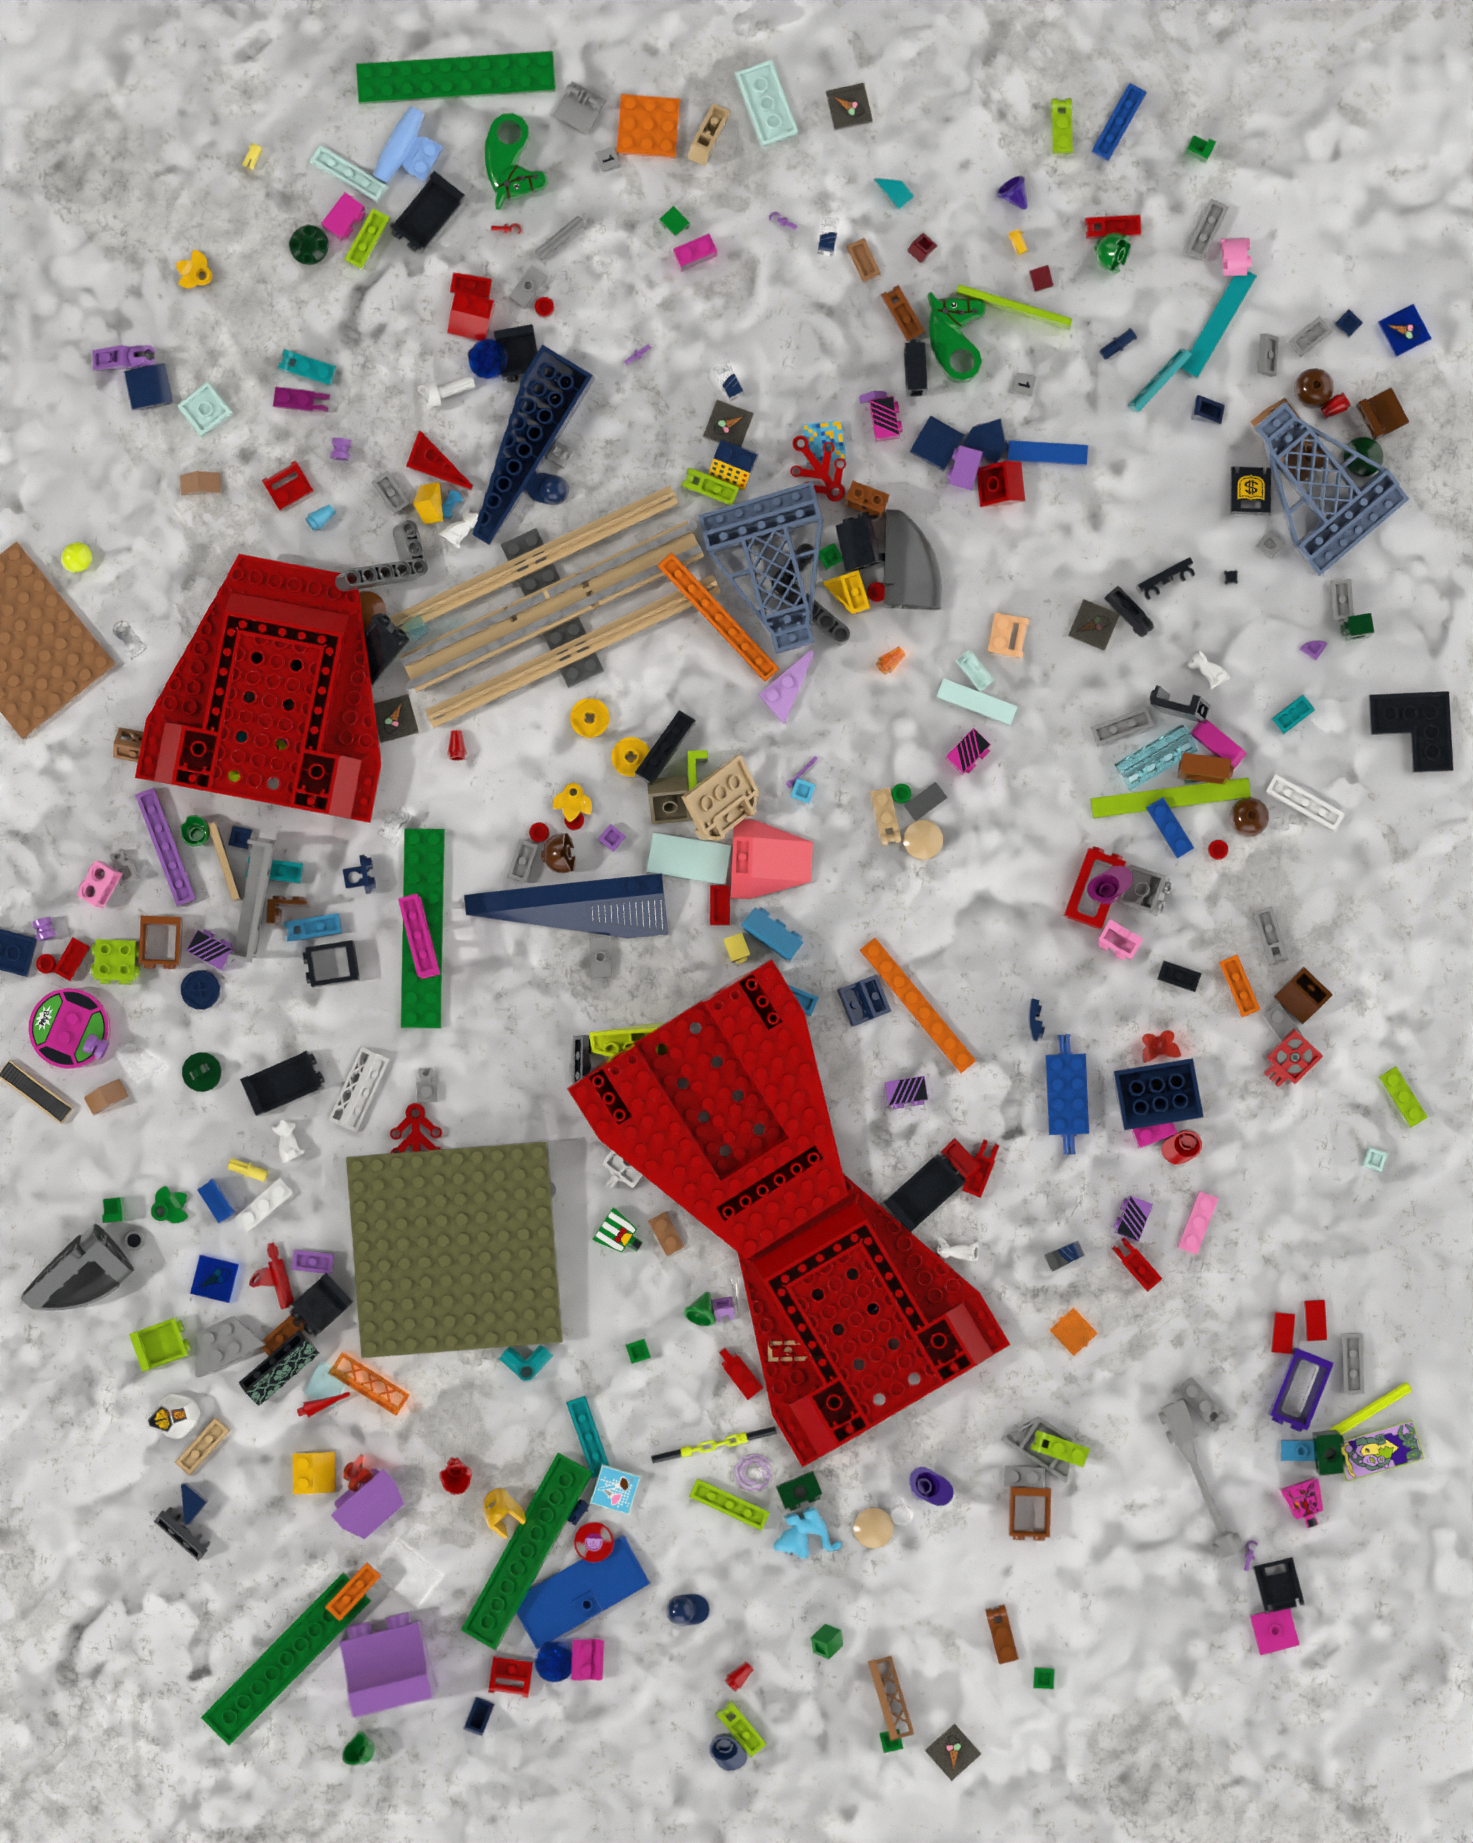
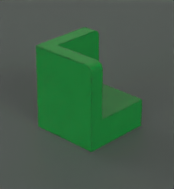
M1193 136L1185 154L1206 163L1216 141L1209 138L1207 142L1197 136Z
M674 206L659 219L664 229L667 228L674 236H677L684 228L688 229L690 227V222Z
M123 1197L103 1199V1223L125 1221Z
M824 1624L811 1637L813 1653L830 1659L843 1647L841 1630Z

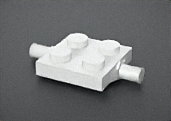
M612 1150L601 1163L612 1175L605 1184L607 1187L610 1185L609 1188L611 1190L618 1181L625 1182L631 1188H634L643 1176Z

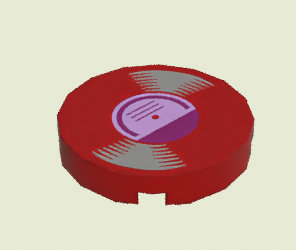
M597 1522L587 1523L580 1527L574 1539L577 1554L585 1561L591 1563L605 1560L613 1552L615 1544L614 1536L610 1529L604 1524Z

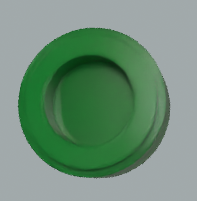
M897 784L892 789V799L898 804L907 803L911 798V789L906 784Z

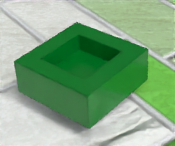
M835 543L820 550L819 558L826 570L843 562V558Z
M645 1339L626 1344L632 1364L651 1358Z
M1034 1667L1033 1688L1054 1689L1055 1669Z
M888 1731L879 1733L884 1753L904 1749L901 1738L891 1741Z

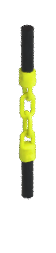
M775 1426L749 1433L742 1432L727 1436L724 1441L715 1442L714 1440L699 1443L695 1448H691L688 1445L678 1450L653 1455L651 1459L654 1464L679 1457L692 1456V1452L695 1451L706 1453L714 1451L720 1445L735 1446L744 1444L750 1440L775 1435L777 1432ZM736 1437V1442L730 1444L731 1441L728 1439ZM713 1443L711 1444L713 1448L702 1450L703 1447L701 1445Z

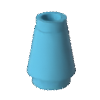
M328 504L309 513L305 520L315 532L317 529L320 530L336 513L332 506Z

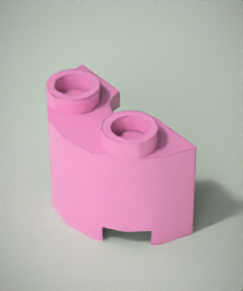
M1250 238L1221 239L1223 276L1247 275V268H1251L1252 265L1251 256L1247 255V250H1250Z
M1109 919L1098 939L1097 946L1106 951L1108 949L1115 952L1114 956L1123 961L1125 958L1132 960L1143 938Z

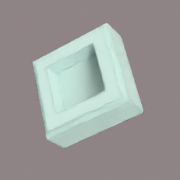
M1368 1147L1362 1166L1382 1172L1388 1153Z

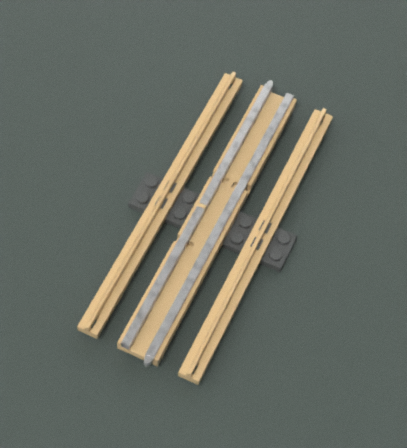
M667 486L546 544L543 543L537 528L501 544L508 562L389 617L396 627L402 624L399 628L406 633L515 581H518L525 596L512 602L507 607L497 609L400 655L399 657L411 680L405 685V688L407 690L415 689L416 693L543 634L550 648V651L426 709L425 712L433 729L557 670H560L568 688L604 672V669L596 652L694 606L678 590L587 634L579 619V616L666 576L657 565L670 552L684 566L704 558L703 552L692 532L698 527L696 522L688 523V521H684L599 561L579 573H574L563 579H560L553 564L678 505L679 503L671 486ZM713 574L699 581L706 590L714 587L708 591L713 597L721 594Z

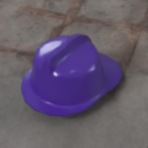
M918 1467L910 1474V1489L917 1499L925 1500L936 1506H944L952 1500L954 1494L953 1487L944 1477L926 1467Z

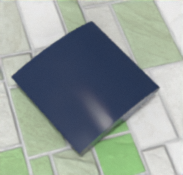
M165 363L123 372L131 411L151 408L156 405L171 404L173 402Z
M930 415L913 444L910 453L944 471L953 457L955 448H958L965 435Z
M877 974L837 990L851 1027L891 1012Z

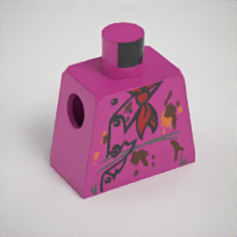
M1315 1477L1279 1489L1294 1519L1304 1518L1307 1528L1318 1525L1315 1513L1323 1511L1318 1478Z

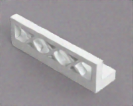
M361 1047L328 1120L357 1132L389 1059ZM369 1054L367 1062L363 1064L365 1055ZM359 1073V1080L355 1082L354 1079L356 1075ZM351 1092L350 1099L346 1100L347 1094ZM343 1110V1115L341 1119L337 1120L336 1118L339 1112Z

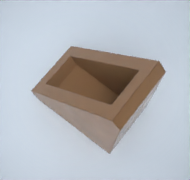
M195 471L180 475L181 495L221 493L220 473Z
M117 1079L97 1088L85 1096L84 1099L92 1114L95 1115L127 1098L128 1094L120 1079Z

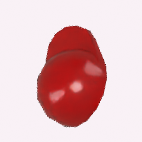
M1181 1130L1163 1142L1161 1151L1168 1162L1181 1165L1195 1158L1200 1153L1202 1140L1200 1135L1194 1130Z

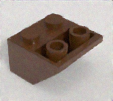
M1302 967L1280 989L1274 998L1301 1024H1304L1333 994L1305 967Z

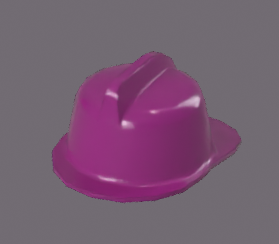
M1115 866L1090 880L1087 886L1089 897L1102 904L1114 903L1121 894L1130 888L1133 882L1132 873L1123 866Z

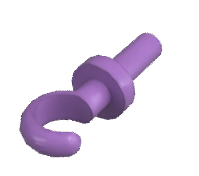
M772 212L769 215L770 221H772L771 217L773 215H777V222L782 227L786 225L794 230L798 227V225L787 221L788 218H781L778 212Z
M647 344L639 351L636 349L634 351L635 354L625 360L624 363L629 364L636 358H642L641 355L651 348L650 345Z
M1251 1540L1246 1544L1248 1554H1245L1247 1559L1244 1571H1249L1251 1560L1255 1559V1556H1253L1254 1551L1249 1548V1544L1255 1543L1258 1546L1256 1541Z

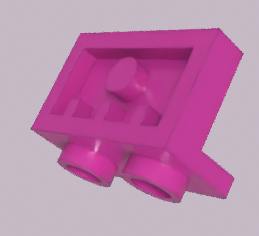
M593 1638L573 1639L571 1680L600 1681L603 1679L604 1640Z

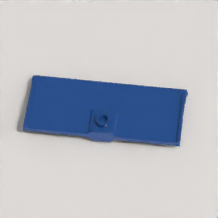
M624 1534L614 1540L613 1552L602 1562L591 1563L581 1559L528 1591L517 1615L536 1649L541 1648L651 1584Z

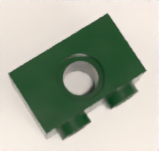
M1371 613L1348 616L1343 621V625H1340L1342 637L1345 636L1346 641L1369 638L1374 633Z
M1337 1430L1312 1432L1315 1467L1318 1475L1344 1473L1343 1467H1346L1345 1455H1342L1341 1447H1344L1343 1435H1340ZM1334 1448V1454L1326 1457V1451Z
M813 1471L776 1486L784 1508H789L790 1511L802 1507L800 1503L807 1500L809 1503L819 1500V1495L822 1494ZM802 1486L805 1488L806 1493L803 1497L795 1496L794 1490L796 1487Z

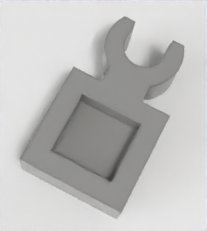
M120 849L121 857L119 859L116 854H111L110 857L117 864L115 869L123 873L119 884L125 887L141 877L133 860H127V852L124 849Z
M419 1068L418 1074L422 1078V1082H416L417 1103L438 1102L437 1082H431V1078L434 1075L433 1068H430L428 1076H424L422 1073L423 1069Z

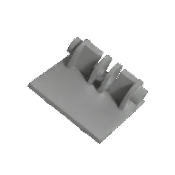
M572 81L571 84L567 85L566 92L553 116L588 134L606 100Z

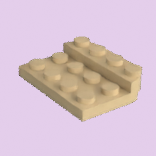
M735 755L684 794L682 799L697 827L694 832L699 839L722 840L725 838L724 834L747 816H753L757 812L755 808L757 796H760L742 756Z

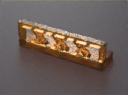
M343 1352L328 1372L396 1416L410 1395ZM343 1358L351 1363V1371L343 1372L337 1368ZM354 1365H356V1366L359 1367L360 1369H356V1370H355V1369H354ZM364 1370L368 1374L369 1381L359 1382L355 1372ZM377 1381L383 1382L386 1392H375L372 1383ZM370 1383L371 1389L364 1384ZM399 1392L404 1395L399 1405L391 1402L389 1393ZM387 1394L388 1399H386L382 1395Z

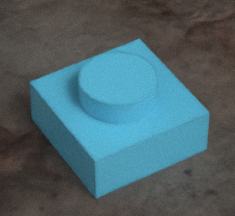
M797 778L790 797L809 804L816 785Z

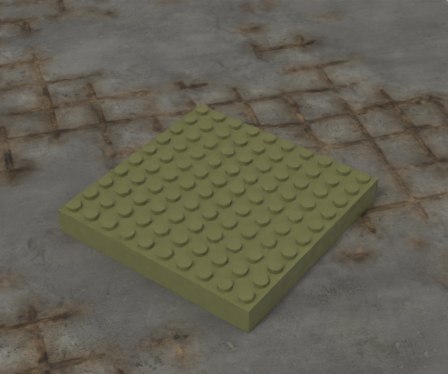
M548 1141L346 1157L361 1358L563 1342Z

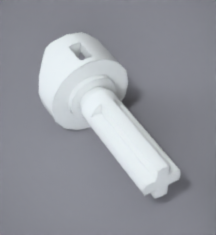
M469 376L439 386L438 388L433 381L418 385L417 390L426 399V411L440 407L441 398L474 388L475 384L473 377Z

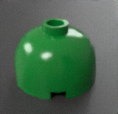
M1114 232L1098 240L1094 250L1096 251V259L1100 267L1114 274L1118 273L1120 269L1117 268L1120 264L1125 265L1129 256L1131 244L1128 243V240H1131L1130 237Z

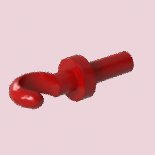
M513 223L510 227L507 224H504V226H491V231H503L504 234H507V231L512 232V227L514 226L519 228L517 234H520L522 229L517 223Z

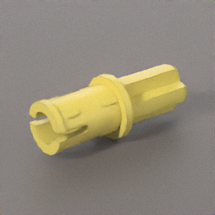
M233 1158L228 1163L229 1170L243 1174L245 1178L249 1176L265 1182L268 1170L253 1166L251 1162L247 1164Z

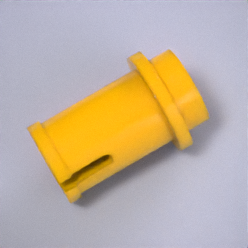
M1016 229L1008 233V239H1011L1017 256L1029 251L1022 237L1023 232Z

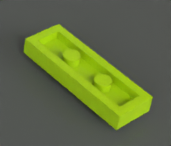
M372 208L344 260L363 270L390 221V217Z
M1396 1066L1379 1076L1380 1081L1410 1128L1428 1118Z

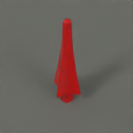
M346 1392L328 1398L303 1402V1407L297 1409L299 1417L307 1414L309 1418L331 1404L349 1397L350 1393Z

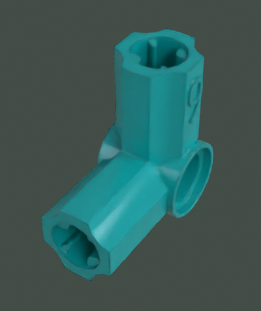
M540 1344L527 1360L512 1347H508L499 1357V1360L522 1381L530 1382L534 1380L553 1355ZM525 1367H530L533 1371L532 1375L528 1378H524L521 1374Z

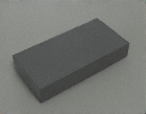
M935 782L907 802L904 807L914 821H917L948 797Z

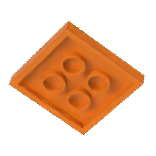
M621 94L616 153L676 158L680 98Z

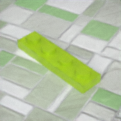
M698 1478L689 1495L690 1498L761 1531L770 1514L769 1511Z

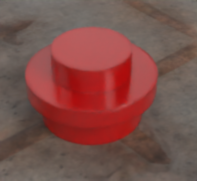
M42 954L36 961V967L41 973L49 974L56 967V960L50 954Z

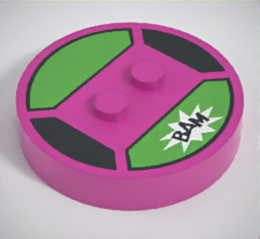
M72 988L59 989L44 996L34 1007L28 1027L29 1038L36 1053L47 1063L66 1069L81 1068L95 1061L97 1058L94 1054L82 1051L88 1036L92 1033L100 1040L105 1039L109 1041L111 1031L110 1019L102 1003L93 995Z

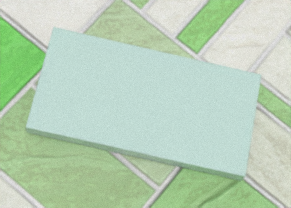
M772 60L735 73L761 147L799 134Z
M653 833L646 872L662 873V875L725 885L732 845Z

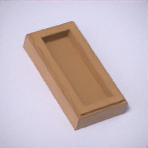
M865 238L846 246L863 283L881 275Z

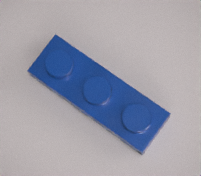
M1163 797L1145 807L1176 858L1194 849Z

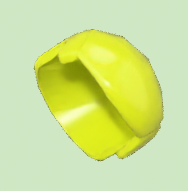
M81 542L67 545L61 554L63 567L71 573L85 571L92 562V552L87 545Z

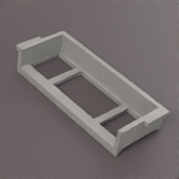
M253 833L252 837L248 839V844L253 845L235 949L228 954L227 962L230 963L234 959L252 962V959L256 958L276 840L258 837L259 833Z

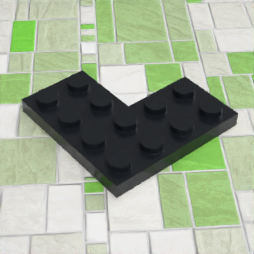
M1449 691L1369 695L1371 735L1410 733L1412 773L1453 771Z

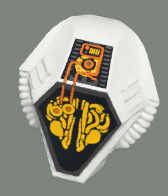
M176 1393L167 1394L157 1403V1408L146 1418L148 1427L164 1432L165 1436L169 1438H184L198 1424L200 1409L197 1403L188 1396Z

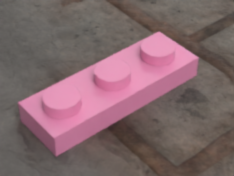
M1199 1191L1180 1239L1179 1248L1194 1254L1198 1253L1218 1198Z

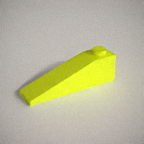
M666 1022L589 1032L591 1052L612 1057ZM659 1044L656 1047V1053L659 1055H664L667 1052V1046L664 1044Z

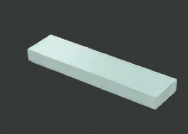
M319 145L310 160V163L376 203H378L388 187L383 182L322 145Z
M944 678L936 698L1009 726L1017 710L1015 705Z

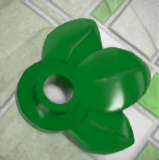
M167 1186L160 1188L155 1194V1203L151 1207L152 1217L157 1221L167 1220L173 1224L183 1222L188 1218L186 1212L182 1210L186 1203L187 1195L182 1192L171 1194ZM160 1207L164 1208L165 1213L163 1215L158 1214V1209Z

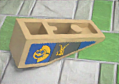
M712 104L691 144L687 159L706 166L727 122L730 110Z

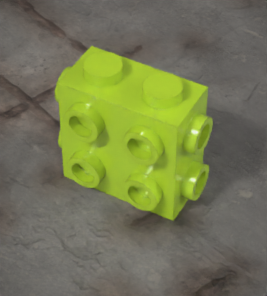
M96 939L95 944H92V956H95V963L91 964V975L94 976L95 980H99V984H111V981H119V985H131V981L136 982V978L140 977V965H137V957H139L137 941Z

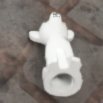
M467 508L463 515V521L448 525L442 532H439V535L459 549L461 547L460 541L468 535L471 528H475L479 514L470 512V509Z
M1201 650L1193 655L1191 662L1188 664L1191 669L1200 668L1202 675L1210 682V689L1231 678L1222 667L1207 662V658Z
M281 1120L277 1126H271L272 1130L281 1136L279 1153L282 1164L305 1153L304 1150L298 1147L296 1137L292 1134L295 1128L294 1122L290 1123L289 1121Z
M944 1238L937 1239L939 1245L936 1248V1254L944 1262L950 1256L956 1259H966L969 1262H977L979 1256V1244L977 1242L951 1247Z

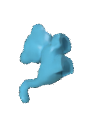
M814 1507L803 1509V1517L801 1518L795 1512L785 1515V1522L792 1526V1528L783 1531L781 1537L774 1542L775 1551L799 1556L802 1559L807 1558L809 1555L807 1537L809 1533L821 1535L822 1547L828 1552L837 1551L842 1547L841 1541H836L833 1544L829 1543L826 1523Z

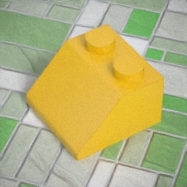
M335 1452L293 1453V1494L336 1492Z

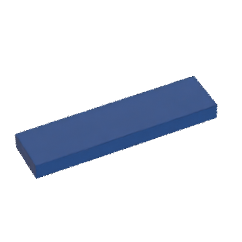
M1131 83L1128 84L1091 151L1093 154L1109 162L1144 99L1146 91Z
M1009 440L1007 461L1086 466L1088 445Z

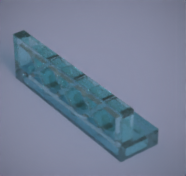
M1182 724L1114 765L1123 777L1127 788L1131 791L1177 764L1183 753L1194 754L1198 749L1190 732ZM1188 742L1190 743L1191 747L1189 749L1180 751L1183 745ZM1169 753L1173 754L1170 760L1163 761L1166 755ZM1152 763L1156 764L1153 770L1146 771L1149 765ZM1139 774L1138 778L1130 783L1129 777Z

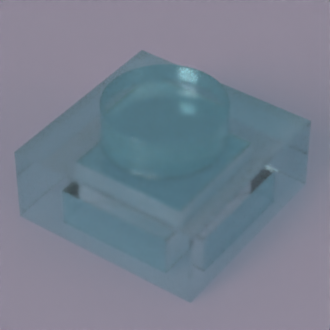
M416 615L402 626L415 643L431 631L419 615Z

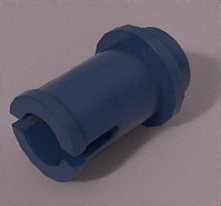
M579 1499L567 1521L572 1522L576 1526L583 1514L589 1511L590 1505L584 1500Z

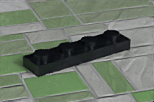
M679 710L637 768L635 776L652 785L694 727L696 720Z

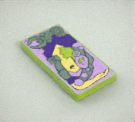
M1413 1420L1345 1439L1344 1447H1341L1342 1455H1345L1346 1467H1343L1347 1482L1424 1459Z

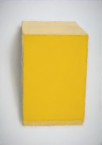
M440 482L420 485L413 504L423 523L427 525L444 522Z

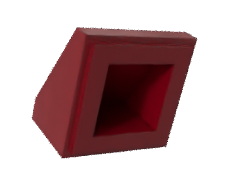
M922 233L912 242L907 251L922 263L938 245Z
M1048 265L1029 271L1034 292L1054 286Z

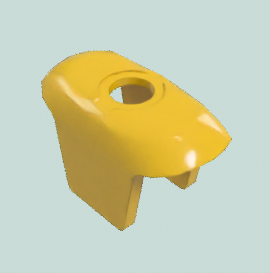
M496 1488L485 1496L483 1512L487 1525L502 1538L506 1539L508 1537L506 1525L501 1520L507 1513L512 1515L521 1524L526 1522L524 1510L505 1489ZM496 1501L495 1505L489 1508L491 1503Z

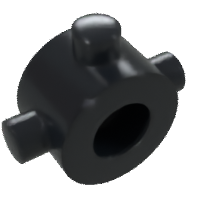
M1224 571V583L1226 585L1228 583L1237 584L1239 582L1237 580L1238 571Z

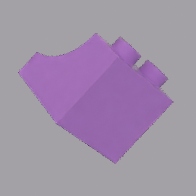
M404 1612L386 1617L387 1628L372 1631L370 1622L346 1627L348 1637L343 1638L339 1644L346 1673L347 1695L353 1718L434 1697L438 1688L421 1619L411 1621L409 1612Z

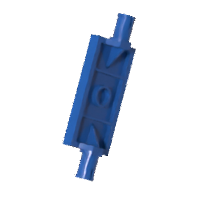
M1071 1034L1065 1035V1043L1064 1035H1058L1059 1053L1057 1055H1045L1049 1135H1061L1063 1137V1155H1069L1068 1147H1070V1155L1076 1154L1075 1136L1077 1134H1089L1086 1054H1073L1071 1052Z

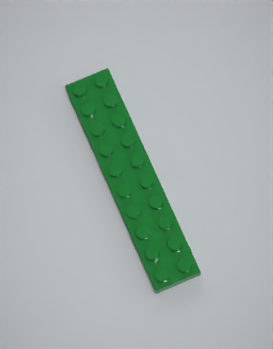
M553 51L356 64L359 104L556 92Z
M404 829L403 897L418 894L421 897L440 975L424 979L418 977L403 921L401 1028L441 1029L445 829Z
M557 1453L525 1512L526 1522L518 1524L461 1631L493 1650H497L593 1474L592 1471L563 1454Z
M344 1572L200 1717L228 1746L372 1601L364 1594L340 1621L325 1608L351 1580Z

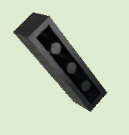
M298 1330L238 1383L243 1391L260 1406L320 1353L314 1344Z

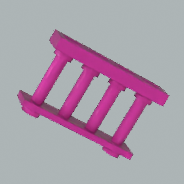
M418 894L399 898L398 901L418 977L424 979L440 975L421 897Z

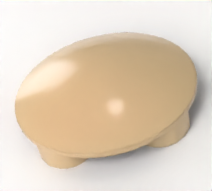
M918 820L908 826L904 833L903 842L905 849L911 856L920 860H926L939 853L943 845V835L935 823L928 820Z
M869 1508L860 1512L856 1517L853 1529L856 1539L863 1546L880 1548L890 1541L894 1525L891 1517L885 1511L878 1508Z

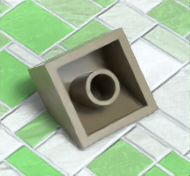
M687 775L657 778L652 785L647 783L652 825L691 821V815L682 799V796L688 792Z

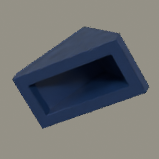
M1197 395L1193 404L1191 420L1222 424L1225 405Z
M188 1483L181 1484L184 1525H187L195 1519L209 1501Z
M476 1697L463 1729L482 1736L495 1704Z

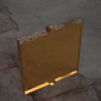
M1074 1308L1064 1317H1060V1321L1050 1329L1051 1333L1073 1356L1084 1346L1087 1347V1343L1098 1334Z

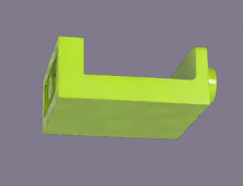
M708 750L688 751L689 790L697 785L696 763L708 762Z
M177 1317L129 1334L142 1372L190 1355L191 1345L188 1339H184L182 1332L185 1329L182 1321L178 1320Z

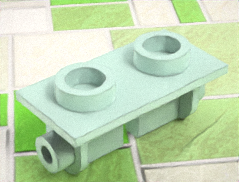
M968 650L956 660L957 664L979 692L995 681L972 650Z

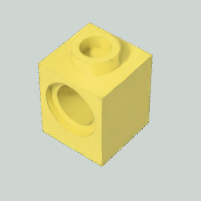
M742 932L723 939L732 963L736 961L738 965L748 961L747 957L750 956V952Z

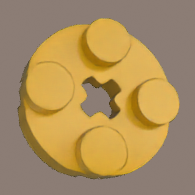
M586 698L578 701L573 706L570 715V723L573 730L578 735L587 739L602 735L610 722L607 707L597 699ZM587 713L595 715L593 723H586L584 721L586 720L585 715Z
M623 738L612 750V764L618 773L626 777H637L635 776V771L650 752V749L639 738ZM629 752L637 755V759H634L632 763L625 759Z

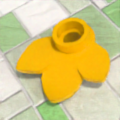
M193 250L191 260L176 262L177 270L182 275L178 282L180 286L190 289L197 285L205 286L211 282L213 275L207 267L208 263L205 255L197 250ZM205 273L206 278L200 279L199 275Z
M577 783L566 785L563 792L557 794L553 799V809H562L563 815L568 822H572L580 812L590 815L592 812L590 798L583 794L582 787ZM570 790H576L577 794L575 796L570 795Z

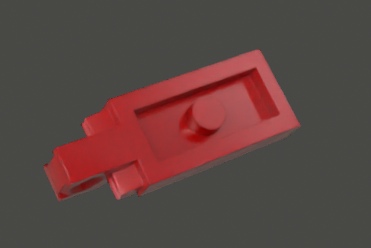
M726 1348L719 1352L725 1360L721 1363L724 1367L723 1369L747 1400L763 1389V1386L740 1356L736 1353L731 1356Z

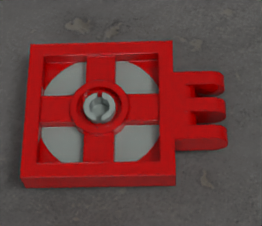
M1294 1028L1266 1055L1272 1064L1263 1074L1269 1076L1274 1072L1269 1079L1272 1082L1276 1080L1275 1085L1277 1087L1281 1086L1288 1078L1296 1084L1323 1055Z

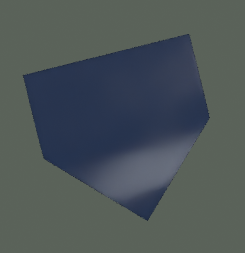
M999 418L973 426L962 445L983 451V457L993 463H998L1008 443L1002 426V419Z

